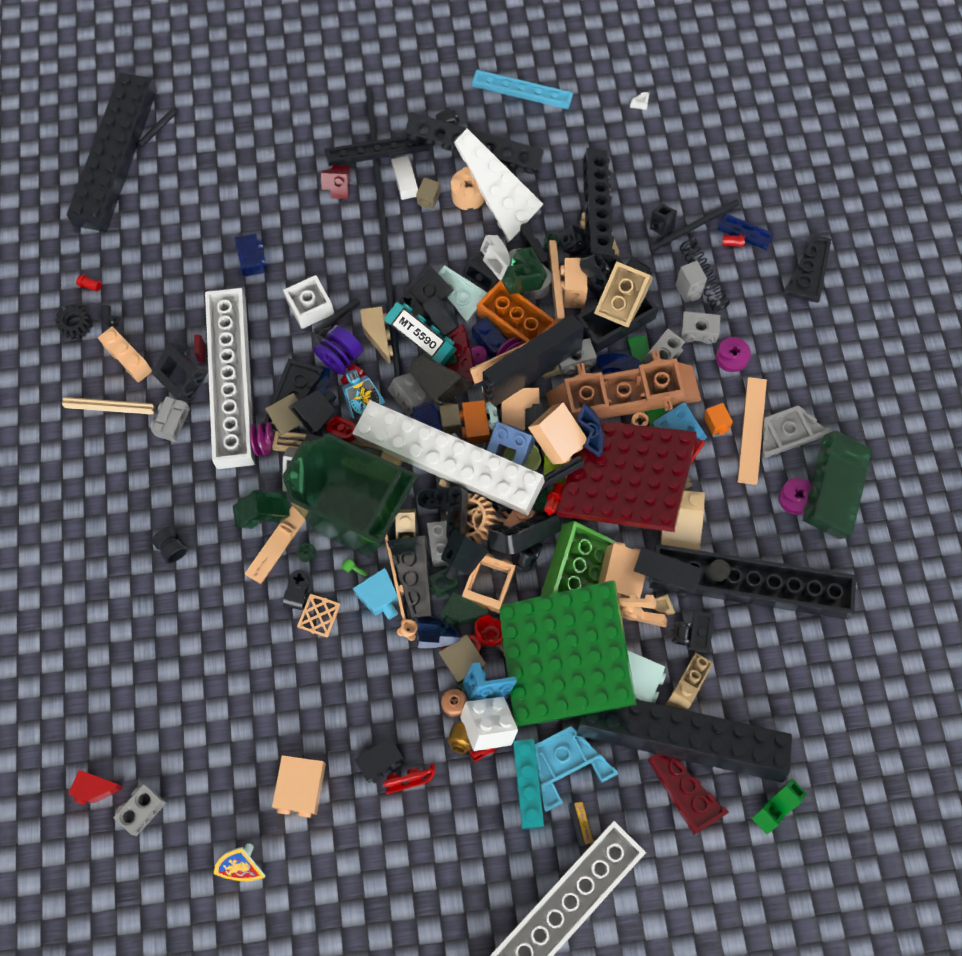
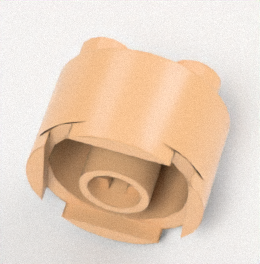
M464 167L455 173L451 179L453 203L463 210H468V208L477 209L485 201L478 189L477 182L470 174L469 167Z

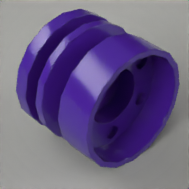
M335 325L326 335L328 340L321 339L320 344H317L313 350L325 366L333 372L343 375L346 368H349L351 365L349 360L355 361L364 350L359 341L349 331L339 325Z

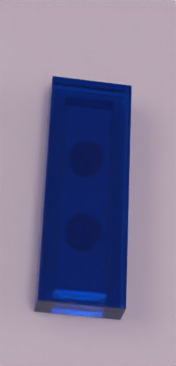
M726 213L718 227L719 231L728 235L739 236L741 234V236H745V242L766 251L774 236V233Z

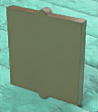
M294 393L265 408L272 420L271 424L275 425L281 436L302 424L288 408L298 401Z
M467 635L460 638L459 642L451 644L439 652L458 683L465 678L471 664L480 662L481 668L486 665Z

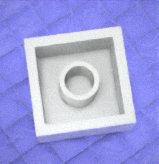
M316 275L283 290L286 301L301 329L334 314L332 303Z
M504 696L465 702L460 718L465 725L473 751L512 745L518 728Z

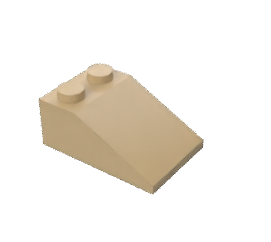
M616 261L594 314L629 328L646 296L653 277Z
M684 491L675 532L661 531L660 544L700 550L705 492Z

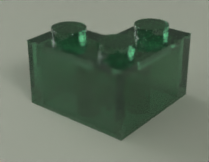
M532 247L516 249L510 263L511 266L507 267L502 278L508 294L541 289L547 273Z
M254 490L232 506L236 528L253 529L262 522L280 523L290 516L287 495L278 494V492L268 493L262 492V490Z

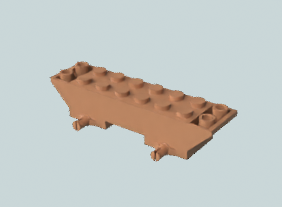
M658 349L651 351L652 362L639 365L638 369L602 375V372L586 373L584 363H581V367L579 363L576 365L579 375L564 379V383L546 393L548 407L564 403L575 421L585 403L593 409L599 420L661 408H665V411H668V409L670 411L673 409L672 406L681 405L684 402L686 404L699 402L701 397L693 366L677 362V358L670 360L660 359Z

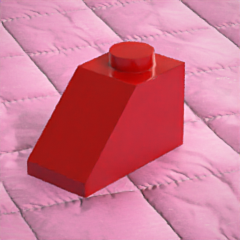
M79 770L68 795L74 796L73 801L85 805L86 802L96 803L122 790L123 786Z

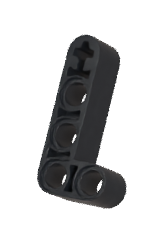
M557 510L552 515H548L547 512L543 511L511 527L502 524L488 526L489 548L506 554H516L561 531L560 516H557Z

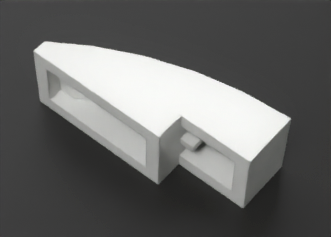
M408 156L391 159L401 200L417 197L418 187Z
M486 235L480 249L485 255L483 261L496 277L503 281L510 266L508 251L498 235Z

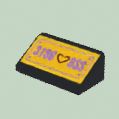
M582 801L569 803L568 810L578 847L593 844L594 839L584 803Z

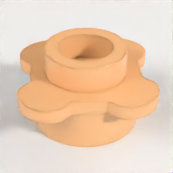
M403 619L401 627L397 629V634L407 637L410 641L415 640L416 622L410 619Z

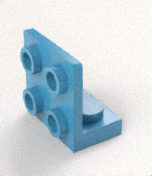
M685 402L653 422L655 427L697 432V438L700 440L707 438Z
M479 662L471 664L463 680V686L468 701L503 696L506 699L516 684L517 679L516 677L486 681L485 671L481 669Z

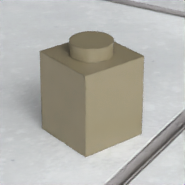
M423 178L416 194L417 204L424 208L434 209L441 194L440 182Z
M446 403L443 406H439L442 431L445 433L461 432L458 404Z

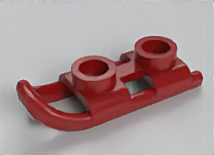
M432 763L423 771H419L418 768H411L407 771V775L401 777L397 773L389 774L386 781H382L384 787L389 786V789H385L386 794L428 783L435 774V763ZM429 774L425 779H421V777ZM409 781L408 784L401 785V782Z

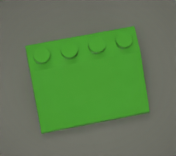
M576 521L563 524L541 596L598 584L606 547L616 541Z

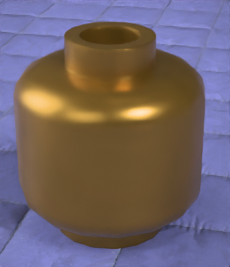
M462 722L455 723L452 726L448 737L450 748L460 754L472 750L465 725Z

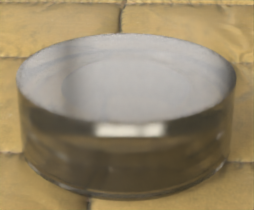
M715 560L709 567L710 576L717 581L726 579L730 573V566L724 560Z

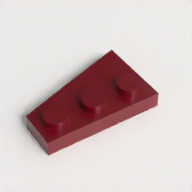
M461 324L447 335V337L455 342L453 346L457 350L445 365L462 390H466L474 383L470 368L475 367L465 326Z

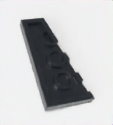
M419 536L387 541L393 555V562L399 573L400 583H402L405 591L404 595L412 618L434 616L427 537Z

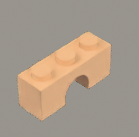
M113 326L98 337L103 347L123 365L137 383L152 372L148 363Z

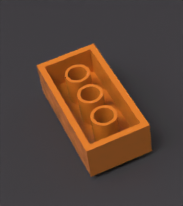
M499 281L477 304V315L508 339L516 337L523 344L533 340L556 325V321L503 281Z

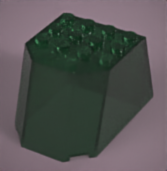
M330 434L310 442H302L282 475L290 503L317 533L367 557H370L381 546L418 477L416 473Z

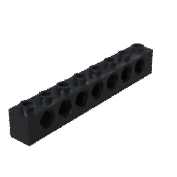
M410 112L405 134L412 141L418 142V140H423L425 144L430 146L437 144L444 150H458L453 139L468 129L486 148L490 145L495 146L496 149L492 154L501 163L507 164L508 168L515 170L521 168L528 174L539 172L544 149ZM428 127V133L421 134V128ZM440 131L446 133L442 139L437 138V134ZM510 150L512 155L506 158L503 156V152ZM521 155L529 157L527 162H521L519 158Z
M587 147L582 160L586 256L599 252L609 266L610 261L615 256V250L612 249L614 243V236H612L613 222H611L613 210L610 209L612 196H609L611 191V183H609L610 171L608 170L610 158H607V150Z

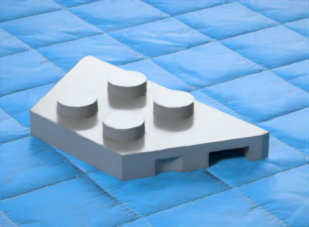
M799 405L765 417L763 420L762 457L766 459L827 436L831 433V430L828 427L825 429L817 423V419L812 415H808Z

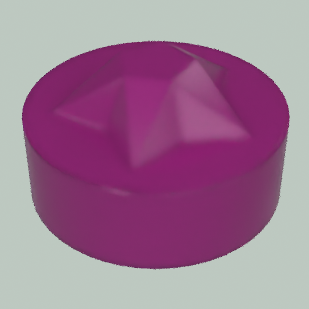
M476 345L471 348L475 364H481L487 360L488 353L484 347Z

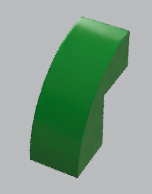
M791 778L758 810L752 819L768 835L781 823L787 814L804 800L807 793Z

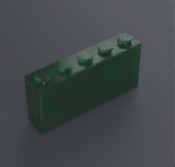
M837 430L823 436L820 452L817 456L816 468L812 475L811 488L808 491L807 503L803 510L802 521L838 539L853 535L873 449Z

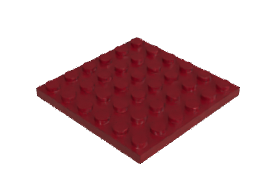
M600 421L604 433L602 454L598 457L585 447L578 453H574L572 459L580 456L585 465L567 475L561 495L562 500H560L557 508V516L675 532L697 439V432Z

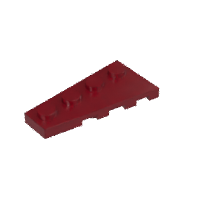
M655 754L648 759V762L693 835L729 813L725 807L722 808L710 792L708 793L700 785V782L695 777H692L686 771V767L678 759Z

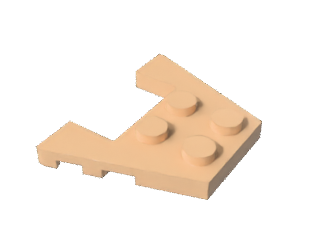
M618 594L622 618L661 627L667 626L668 620L664 614L644 612L641 608L655 609L657 601L653 595H646L645 599H641L635 594H630L629 598H622Z

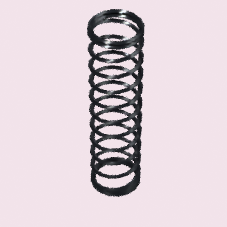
M687 239L679 247L682 255L685 256V260L690 264L692 261L698 260L699 262L706 259L699 265L701 268L709 265L703 270L705 271L704 274L712 271L706 275L708 277L707 280L715 277L713 280L705 283L711 284L706 289H703L704 295L708 296L707 301L711 302L710 307L712 311L716 312L726 308L730 304L729 298H724L726 293L716 296L712 301L708 299L709 296L720 293L723 287L716 288L709 295L705 294V291L717 287L720 281L713 282L717 278L716 275L710 276L714 270H707L710 264L703 265L707 258L700 259L703 257L704 252H699L700 246L695 247L698 243L697 239ZM695 242L692 246L686 248L688 245ZM699 248L696 252L689 254L692 250ZM695 254L690 260H687V256ZM702 254L700 257L692 260L695 256ZM718 283L716 286L709 288L711 285ZM721 289L719 292L712 294L716 290ZM727 301L725 304L717 306L718 304Z

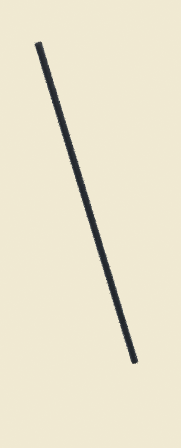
M368 87L365 89L370 141H377L372 88ZM373 159L389 313L395 304L379 159ZM389 324L394 375L396 378L402 375L398 333Z

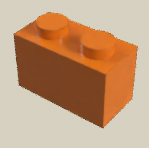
M485 401L462 403V410H459L460 421H464L465 427H461L463 439L466 438L470 444L490 442Z

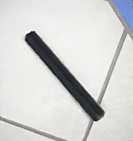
M577 456L544 475L545 482L541 490L585 465L583 459ZM497 503L499 509L502 512L510 509L502 504Z

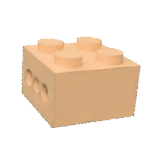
M565 258L564 265L560 267L564 308H585L587 276L580 268L579 262L581 258Z

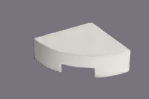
M643 92L641 95L633 98L630 108L647 110L649 92Z

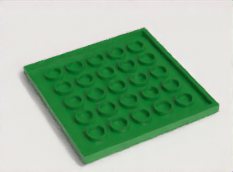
M614 580L501 605L499 614L508 678L516 677L517 679L516 684L510 691L513 717L517 727L637 705L617 587Z

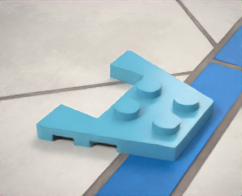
M572 726L535 744L545 812L563 804L553 783L589 764L592 765L601 783L618 775L617 770L605 761L583 737L576 736L577 731Z

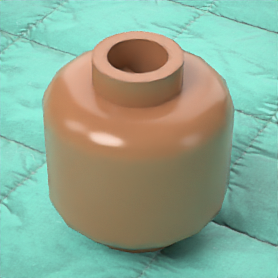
M460 689L446 691L441 699L442 709L445 714L450 717L461 716L465 702L468 701L467 696Z

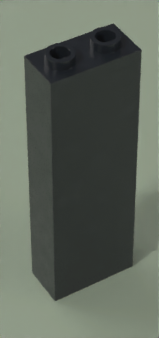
M571 314L483 371L482 395L484 399L497 406L582 349L584 325Z

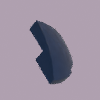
M585 403L576 421H578L579 427L587 438L584 447L600 457L604 447V433L597 414Z
M434 616L416 618L418 648H438L460 641L458 631L450 624H448L447 629L446 624L441 622V619Z

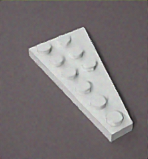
M466 129L454 144L463 161L469 167L471 176L477 182L478 189L490 211L493 212L498 221L497 224L505 234V239L508 243L520 231L521 224L527 223L543 203Z

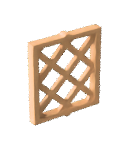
M310 594L297 628L328 638L341 604ZM316 598L322 600V602L315 605L313 599ZM310 602H312L313 607L308 609ZM326 603L334 604L335 607L328 609ZM324 605L326 611L319 614L317 608ZM315 609L317 615L310 618L308 612ZM333 610H335L334 615H333V618H332L330 612L333 611ZM328 613L330 620L323 622L321 616ZM305 614H306L307 617H308V619L305 620V621H303V619H304V617H305ZM319 618L321 624L314 627L312 620ZM310 622L312 628L309 629L303 627V625ZM330 623L329 628L327 630L325 625ZM323 626L325 632L321 633L316 631V629Z

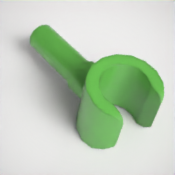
M350 559L345 560L341 564L342 569L347 573L353 569L366 578L369 574L358 568Z

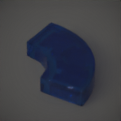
M621 353L603 354L597 356L596 364L603 374L638 369L639 365H642L636 358Z

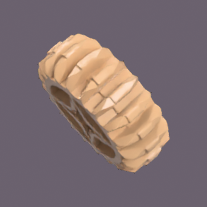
M468 493V508L472 506L479 507L470 511L467 510L466 531L470 529L475 531L466 534V537L481 544V539L488 540L486 536L488 534V526L493 525V521L497 520V517L493 515L496 510L492 507V503L484 496L481 497L479 494L472 495ZM459 510L455 512V520L460 516Z

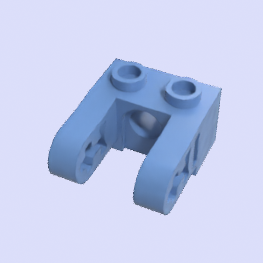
M497 422L487 451L499 456L503 445L517 450L513 462L525 467L536 439L530 432L504 422Z

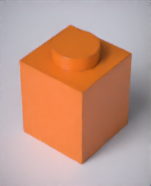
M724 403L707 408L703 415L712 436L727 433L733 423Z

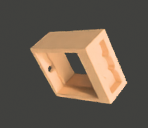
M487 553L470 574L462 595V601L499 614L514 576L516 565H513L511 561L506 559H495L493 555ZM481 564L508 573L499 600L472 592Z

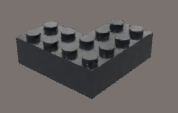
M617 254L609 263V267L612 270L616 261L624 264ZM587 277V286L600 301L604 289H598L593 286ZM646 293L629 328L594 314L598 304L577 315L576 319L584 325L583 338H590L596 354L655 320L658 308Z

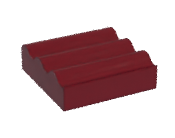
M195 334L194 354L199 362H205V342H203L201 335Z

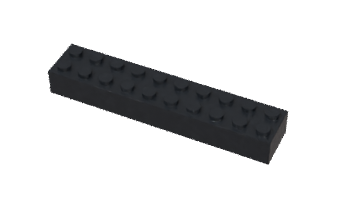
M119 73L66 214L74 227L107 232L138 146L137 142L141 138L157 93L156 86L151 77Z
M656 544L653 550L656 553L701 568L702 572L695 593L650 578L649 588L847 620L854 614L857 575Z
M636 699L637 705L580 715L576 736L781 783L785 781L790 773L792 734L639 699Z

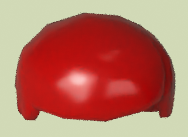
M491 615L479 617L475 622V636L481 644L492 647L499 645L503 641L500 619L495 620Z

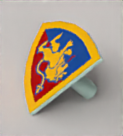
M246 844L245 848L240 847L226 852L219 858L214 869L215 875L235 881H252L266 877L250 857L254 848L252 844Z

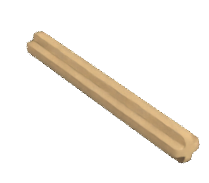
M64 397L62 401L64 408L140 414H154L155 412L153 403Z

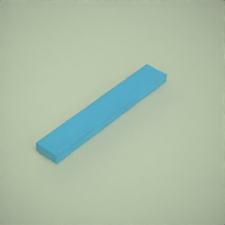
M476 70L472 81V87L564 109H569L573 97V92L481 70Z

